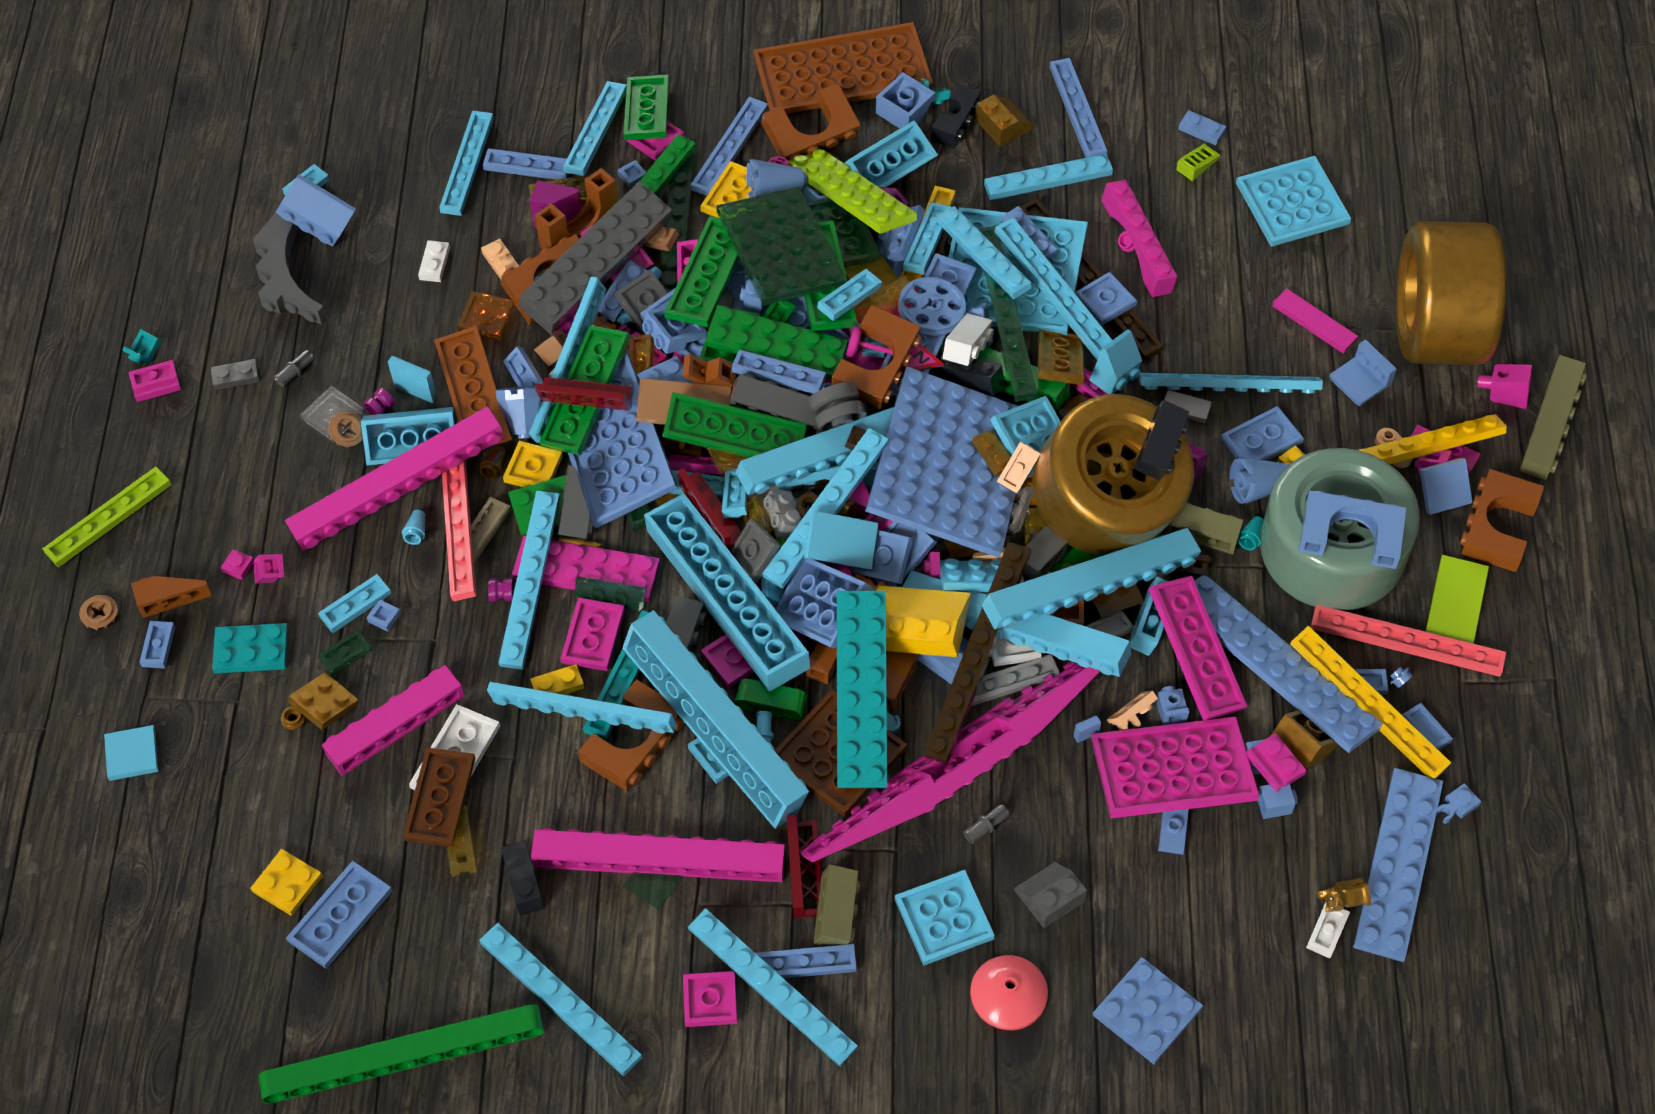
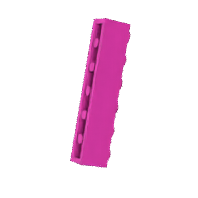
M446 665L440 669L433 670L426 678L411 684L406 691L391 697L381 707L372 709L361 720L349 724L344 731L329 737L322 744L326 756L340 775L343 776L463 698L462 686Z

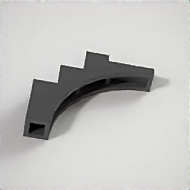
M274 213L253 239L256 252L263 257L256 265L259 279L265 283L258 293L261 304L266 310L279 314L286 308L293 314L297 313L304 316L310 322H317L322 325L327 319L323 305L312 300L300 290L290 275L289 261L291 249L301 229L299 226L284 220L280 215Z

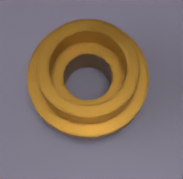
M293 706L286 708L281 715V723L288 730L299 729L303 726L306 719ZM293 717L297 718L295 721H290Z

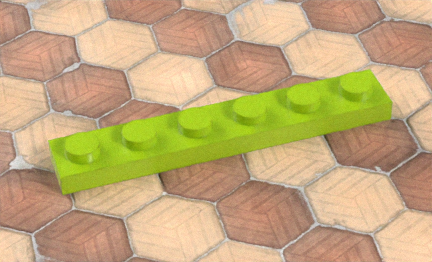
M154 467L42 548L44 553L59 568L170 487V480L157 467Z

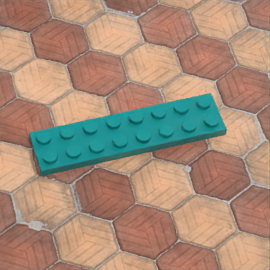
M837 591V788H887L886 591Z

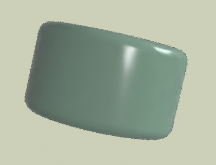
M1329 448L1308 453L1288 465L1272 488L1261 528L1260 549L1264 564L1271 577L1285 592L1310 606L1316 607V605L1345 611L1371 605L1382 599L1395 587L1405 570L1419 530L1418 502L1406 479L1390 464L1374 455L1348 448ZM1309 490L1323 491L1339 496L1346 495L1350 498L1368 499L1378 503L1396 504L1400 507H1405L1406 516L1401 556L1396 569L1371 565L1374 537L1367 526L1356 520H1339L1329 527L1328 535L1338 538V542L1327 538L1323 556L1299 552L1305 503ZM1357 535L1363 541L1349 543L1347 537Z

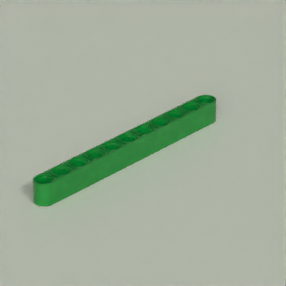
M526 1005L263 1071L258 1075L262 1102L276 1103L540 1036L544 1033L540 1008L538 1005Z

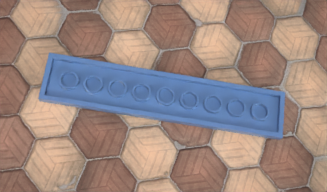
M1202 575L1194 581L1220 643L1344 750L1350 753L1380 730L1382 723L1357 706L1353 699L1348 698L1337 689L1334 683L1324 678L1301 654L1212 579Z

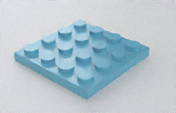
M1315 156L1241 176L1236 180L1241 194L1271 247L1349 225L1351 222V217Z

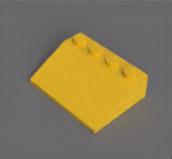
M878 586V591H886V651L958 657L972 596L971 593Z

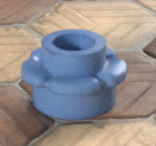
M1399 667L1390 675L1393 679L1390 684L1394 683L1399 688L1413 676L1408 671L1409 668L1403 669Z

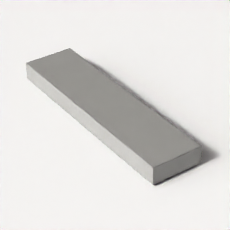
M1050 654L984 675L971 706L1021 691L1029 685L1033 687L1045 682L1043 677L1049 674L1053 677L1058 675L1060 671L1053 655Z

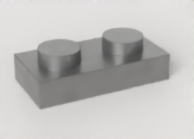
M255 359L211 367L212 382L215 390L259 382Z

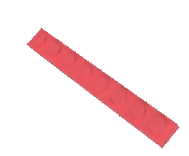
M466 460L442 473L450 596L453 602L476 596Z
M1319 605L1315 607L1310 627L1313 630L1499 677L1503 671L1506 655L1504 651Z

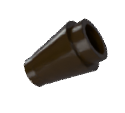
M495 446L480 463V473L483 477L495 479L500 476L507 453L503 447Z

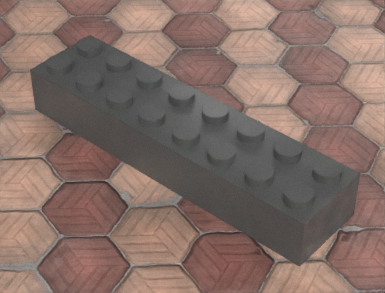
M639 181L520 295L519 307L552 335L578 310L590 278L597 277L604 285L670 220L672 209Z

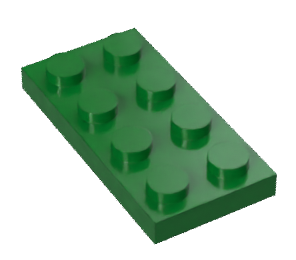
M669 75L627 77L624 121L625 141L667 138Z

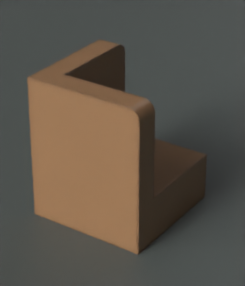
M560 328L534 349L547 366L552 365L559 359L567 336Z

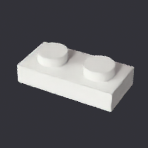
M427 241L418 274L419 280L441 282L450 250L449 243Z
M1325 903L1306 948L1331 958L1350 912L1344 909L1339 912H1325Z

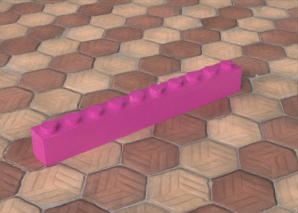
M487 406L289 517L285 522L302 551L313 548L322 540L336 535L338 531L357 523L361 518L375 513L379 508L396 501L407 492L416 490L430 479L437 478L446 470L458 466L469 457L476 456L485 448L497 444L501 439L505 438L501 426Z
M543 828L534 832L531 859L535 868L783 882L785 846L775 841L755 843L752 840H742L741 842H735L725 838L705 840L702 837H692L691 839H685L675 835L655 837L652 834H642L641 836H634L625 832L617 834H606L602 831L584 833L575 829L556 831L552 828Z

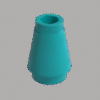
M1253 517L1239 533L1238 542L1242 548L1254 550L1260 545L1261 528L1264 521L1261 517Z

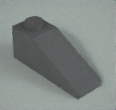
M568 465L557 534L586 539L587 534L591 535L593 521H589L590 514L575 467Z

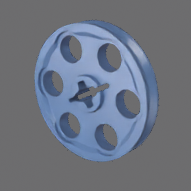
M923 277L911 281L903 288L899 298L898 310L902 319L921 326V334L938 336L952 332L963 319L966 302L961 291L952 283L936 277ZM923 288L926 292L919 294L914 289ZM945 289L948 293L942 295L939 294L936 290ZM907 302H911L916 307L907 308L904 304ZM956 304L960 309L952 310L949 308V305ZM924 318L928 322L926 324H920L916 321V319ZM947 319L950 324L943 325L938 320Z

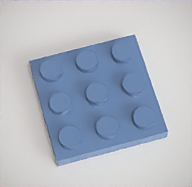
M1141 957L1096 1008L1093 1016L1155 1065L1202 1010L1203 1005Z

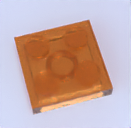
M471 292L458 322V331L477 326L480 336L500 340L514 308L513 300Z

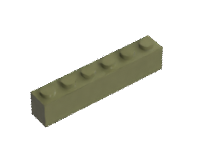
M1559 355L1519 472L1543 480L1547 479L1549 472H1555L1558 460L1554 458L1555 455L1560 456L1564 446V442L1560 440L1561 437L1566 438L1570 425L1566 424L1567 419L1572 420L1576 408L1572 407L1573 402L1577 403L1582 390H1579L1578 386H1583L1587 373L1583 372L1586 363Z

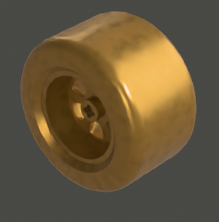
M1428 221L1415 223L1405 236L1397 276L1396 323L1399 346L1406 360L1415 364L1481 365L1488 362L1494 355L1500 340L1506 304V259L1502 238L1498 230L1489 223Z
M1108 394L1088 399L1066 414L1039 451L1040 455L1035 462L1032 477L1035 502L1045 523L1070 546L1089 554L1104 556L1155 539L1185 506L1193 486L1194 461L1189 443L1184 434H1181L1179 439L1182 441V445L1178 453L1173 455L1172 461L1175 463L1169 475L1165 474L1159 481L1133 469L1157 408L1152 403L1134 396L1122 394ZM1099 452L1108 453L1112 456L1104 458ZM1087 461L1098 464L1100 466V474L1089 475L1086 468ZM1132 471H1133V473H1134L1136 479H1134V478L1132 477ZM1101 482L1108 484L1111 487L1110 496L1101 491L1097 485ZM1128 485L1136 494L1127 500L1122 498L1120 487Z

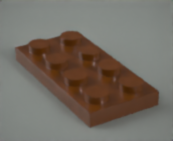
M426 747L403 833L404 841L453 847L475 762V754Z

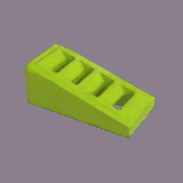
M1203 144L1179 159L1176 170L1191 181H1194L1220 158V154L1206 144Z

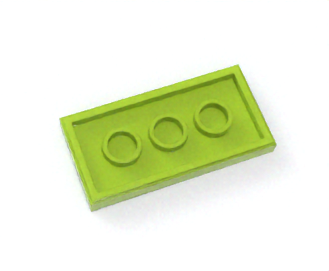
M1441 556L1425 632L1474 644L1489 566L1450 556Z

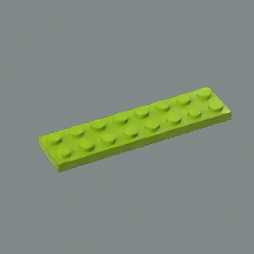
M823 149L814 150L811 154L796 156L795 159L788 161L789 166L802 168V171L806 172L808 184L880 234L917 221V213L856 171L848 168L847 165H844V163Z

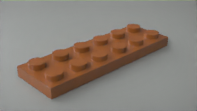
M477 326L435 339V345L458 422L488 406L505 436L497 444L512 440L507 421L496 398L497 388Z

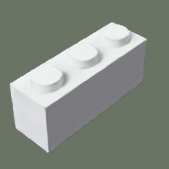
M967 313L946 338L943 359L969 366L973 359H977L979 352L984 350L986 343L992 340L994 329H991L992 320Z

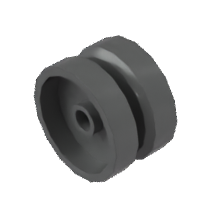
M854 382L834 384L817 391L809 397L808 403L811 411L818 414L815 417V422L819 432L852 423L866 416L863 403L857 401L859 392Z

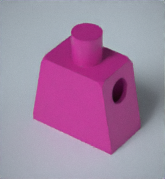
M1496 364L1492 376L1479 374L1477 388L1491 389L1490 400L1492 402L1526 409L1530 392L1532 365Z

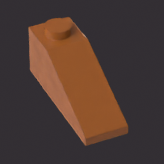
M153 576L131 583L137 607L143 618L212 596L206 580Z

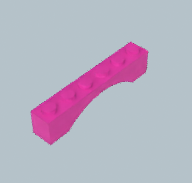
M1127 180L1106 183L1101 201L1109 216L1119 221L1130 236L1139 259L1143 282L1151 297L1171 294L1177 275Z

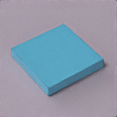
M391 356L388 360V365L394 387L434 403L437 395L431 372Z
M153 725L104 734L107 778L109 781L159 772L156 733Z

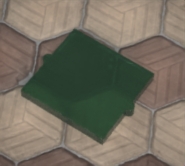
M633 872L623 885V888L659 910L667 898L673 896L674 889L683 877L671 874Z

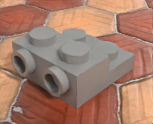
M771 489L763 500L771 525L778 538H789L802 520L797 507L799 498H794L791 491Z

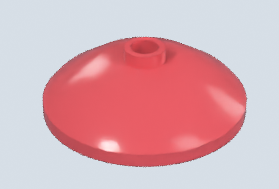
M1004 955L988 960L976 971L972 979L970 995L975 1011L986 1023L1002 1030H1018L1031 1025L1042 1015L1047 1004L1048 988L1043 974L1033 963L1022 957ZM1012 983L1015 987L1009 989L1006 987V984Z

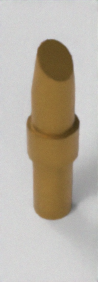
M559 537L560 542L604 548L603 544L587 541L582 538Z

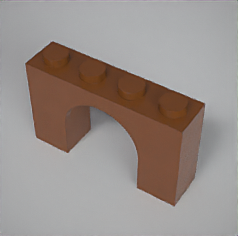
M838 83L821 89L818 93L817 101L828 121V127L822 133L806 135L797 131L792 126L782 106L763 113L761 124L778 156L789 161L799 155L811 154L817 149L832 148L840 141L845 139L849 141L857 136L861 125Z
M602 168L586 178V202L581 211L568 222H566L565 215L552 203L536 213L534 216L540 248L542 250L549 246L552 248L566 236L571 237L576 234L580 239L581 232L593 226L618 202L615 179Z
M576 234L571 237L566 236L562 238L552 248L550 246L544 248L536 257H528L520 266L516 268L511 267L503 273L501 285L529 326L536 323V321L519 307L520 295L534 283L538 273L551 267L579 240Z
M871 305L861 323V334L886 345L893 354V360L882 369L867 370L841 359L832 376L831 385L854 382L859 392L857 399L881 410L884 402L888 404L892 397L893 391L891 389L893 385L899 384L903 375L901 372L904 366L908 367L912 359V354L910 353L913 348H918L922 340V336H920L921 326Z
M1489 469L1487 477L1482 476L1478 486L1481 494H1476L1472 504V508L1476 510L1474 514H1469L1466 526L1470 528L1468 532L1464 531L1460 544L1464 545L1461 554L1516 572L1522 560L1527 541L1498 532L1490 525L1486 514L1493 509L1506 508L1533 517L1539 505L1544 486Z
M818 642L809 658L810 669L806 671V676L829 685L837 669V646L833 649ZM886 651L887 709L895 711L917 666L918 654Z
M637 679L622 696L623 705L671 713L676 722L674 732L679 731L685 723L660 693ZM651 729L647 740L640 746L632 749L614 747L592 733L579 749V759L582 764L628 792L632 785L636 786L639 783L643 771L654 764L658 752L668 746L673 733H657Z

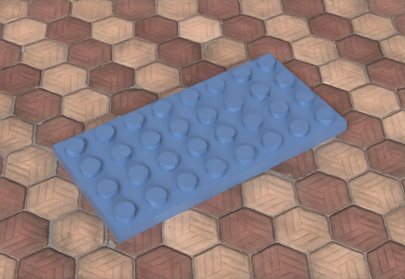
M627 348L612 384L632 386L634 391L629 411L601 408L581 456L568 453L572 466L575 467L590 519L593 521L595 528L678 489L655 423L636 422L640 382Z

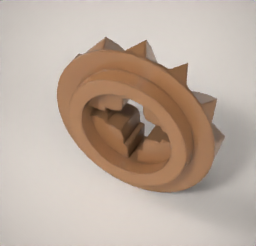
M349 411L337 413L329 423L330 439H333L337 445L345 446L346 448L356 446L363 439L362 419L357 414ZM349 422H351L349 430L352 432V434L347 433L346 435L342 436L343 429L340 427H345L349 424Z
M93 596L83 603L79 616L87 628H94L96 631L101 627L107 629V625L111 622L115 623V617L119 615L118 606L109 596ZM103 610L105 616L98 615L96 617L94 611L101 612Z

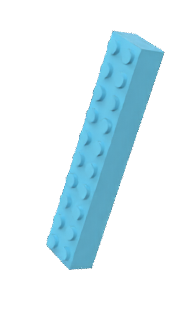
M684 493L644 514L647 532L698 599L704 602L705 608L769 692L810 669L809 652Z
M654 610L631 623L622 649L770 824L776 829L787 822L786 815H797L809 792L805 783L795 776L788 763L777 755L774 747L769 742H766L759 734L757 727L747 720L740 707L735 706L728 698L727 692L716 684L710 672L704 670L698 663L696 656L686 649L680 637L668 628L666 621L659 617Z

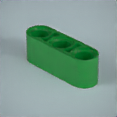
M743 679L740 682L734 703L740 709L756 713L768 711L775 717L801 720L808 695L802 690L781 685L769 692L763 682Z

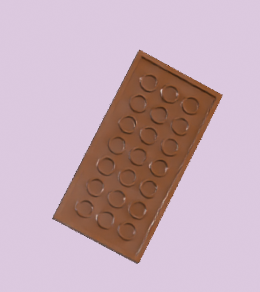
M914 22L753 50L769 111L780 106L783 107L786 114L821 108L817 101L819 90L836 83L839 84L848 103L875 99L902 72L919 83L920 79L925 78L929 81V89L933 88V81Z

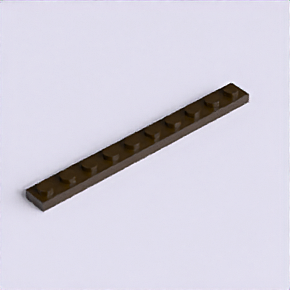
M1037 198L1020 207L1026 215L1054 218ZM1084 253L1082 254L1077 280L1082 288L1103 276ZM1132 309L1111 320L1121 334L1126 330L1132 332L1140 356L1144 361L1163 350V345Z
M1008 542L988 594L1020 584L1032 553L1030 547ZM983 607L925 749L924 756L927 759L945 764L949 763L1002 627L994 630Z

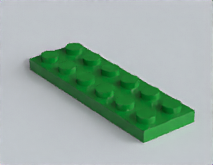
M709 216L667 305L665 318L704 327L709 326L716 307L752 231L750 224Z
M834 222L790 224V235L812 331L853 328V326H857L854 307L834 321L817 308L820 300L847 282Z
M717 305L705 340V346L737 354L739 350L823 371L826 372V379L832 380L835 370L841 359H843L848 340Z
M590 325L567 379L612 384L631 339L628 332ZM556 403L539 444L542 447L581 456L601 408Z
M672 392L662 437L750 458L804 439L807 424Z

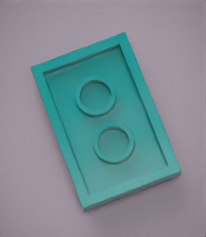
M287 623L215 627L212 664L214 674L286 669Z

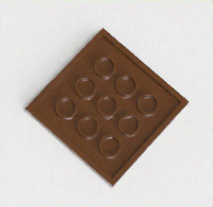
M832 689L775 749V752L783 761L788 763L791 771L798 779L805 783L809 791L845 817L871 788H837V692ZM888 730L887 770L907 749V744Z

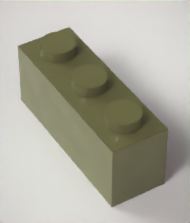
M1186 502L1180 513L1167 526L1166 535L1188 528L1197 544L1234 554L1243 520L1233 515L1221 514L1212 509H1204Z
M829 864L823 871L813 944L837 946L848 945L849 942L853 941L855 928L852 927V921L857 914L858 905L855 904V895L858 894L860 889V881L857 880V870Z

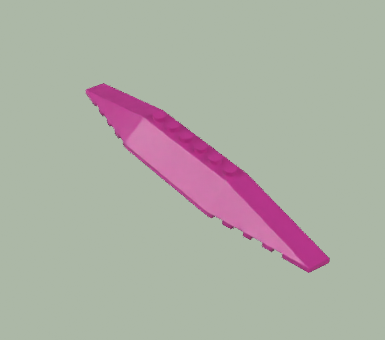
M1071 661L1063 666L1065 671L1054 677L1051 674L1043 677L1044 683L1035 688L1029 685L1021 690L1023 695L1014 700H1011L1009 697L962 728L948 764L927 759L923 755L887 780V788H884L881 792H872L867 797L869 801L861 808L855 806L851 810L852 816L846 821H837L832 826V831L828 834L820 835L800 852L802 857L811 862L817 861L925 812L932 811L936 804L943 799L952 797L956 790L972 783L975 777L982 772L991 770L995 763L1011 756L1015 749L1030 743L1032 738L1040 733L1100 670L1091 667L1085 668Z

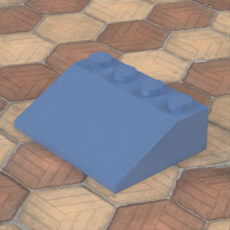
M805 558L791 578L775 610L790 629L834 649L837 646V591L878 590L859 579L815 560Z

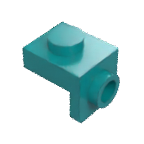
M925 78L920 79V83L929 88V81ZM946 88L932 90L935 92L932 104H943L950 97V90Z
M140 329L131 348L124 346L123 351L128 353V358L140 364L141 361L150 364L162 340Z

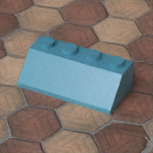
M912 121L850 158L844 165H847L848 168L856 171L876 186L888 187L934 159L938 154L916 122Z
M454 407L363 416L361 427L367 465L386 464L456 424Z

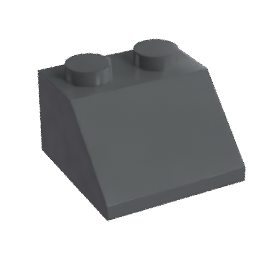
M1056 862L1014 888V891L1044 929L1083 904L1087 893L1086 888L1075 874Z

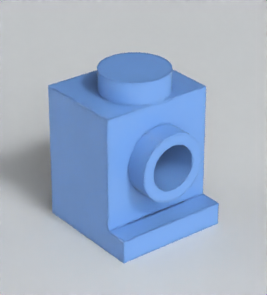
M748 279L745 285L746 288L741 289V305L739 310L760 313L761 316L765 302V282Z
M1174 686L1164 687L1161 692H1158V699L1156 700L1162 725L1187 723L1189 709L1186 706L1182 689H1175Z

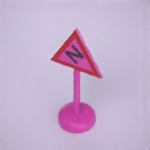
M853 326L846 356L854 357L858 346L893 355L889 348L860 341L862 330L858 326ZM919 344L917 349L913 348L910 353L912 354V359L908 365L910 368L921 371L944 366V363L921 344Z

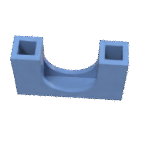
M1309 490L1305 503L1299 552L1323 556L1329 527L1339 520H1356L1367 526L1374 537L1371 565L1396 569L1401 556L1406 508L1396 504H1383L1368 499L1361 500L1350 498L1346 495L1339 496L1323 491Z

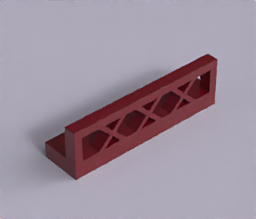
M544 377L543 384H536L535 387L536 393L543 402L629 411L634 391L632 386Z
M684 468L678 470L679 487L727 549L731 551L742 532L732 518L724 519L721 502L699 471L688 475Z
M786 815L794 918L817 916L818 909H804L803 902L809 895L819 902L821 885L820 859L807 865L800 860V852L818 838L817 821L797 822L796 815ZM799 829H812L813 835L807 842L798 837ZM807 872L816 878V882L810 888L801 881Z

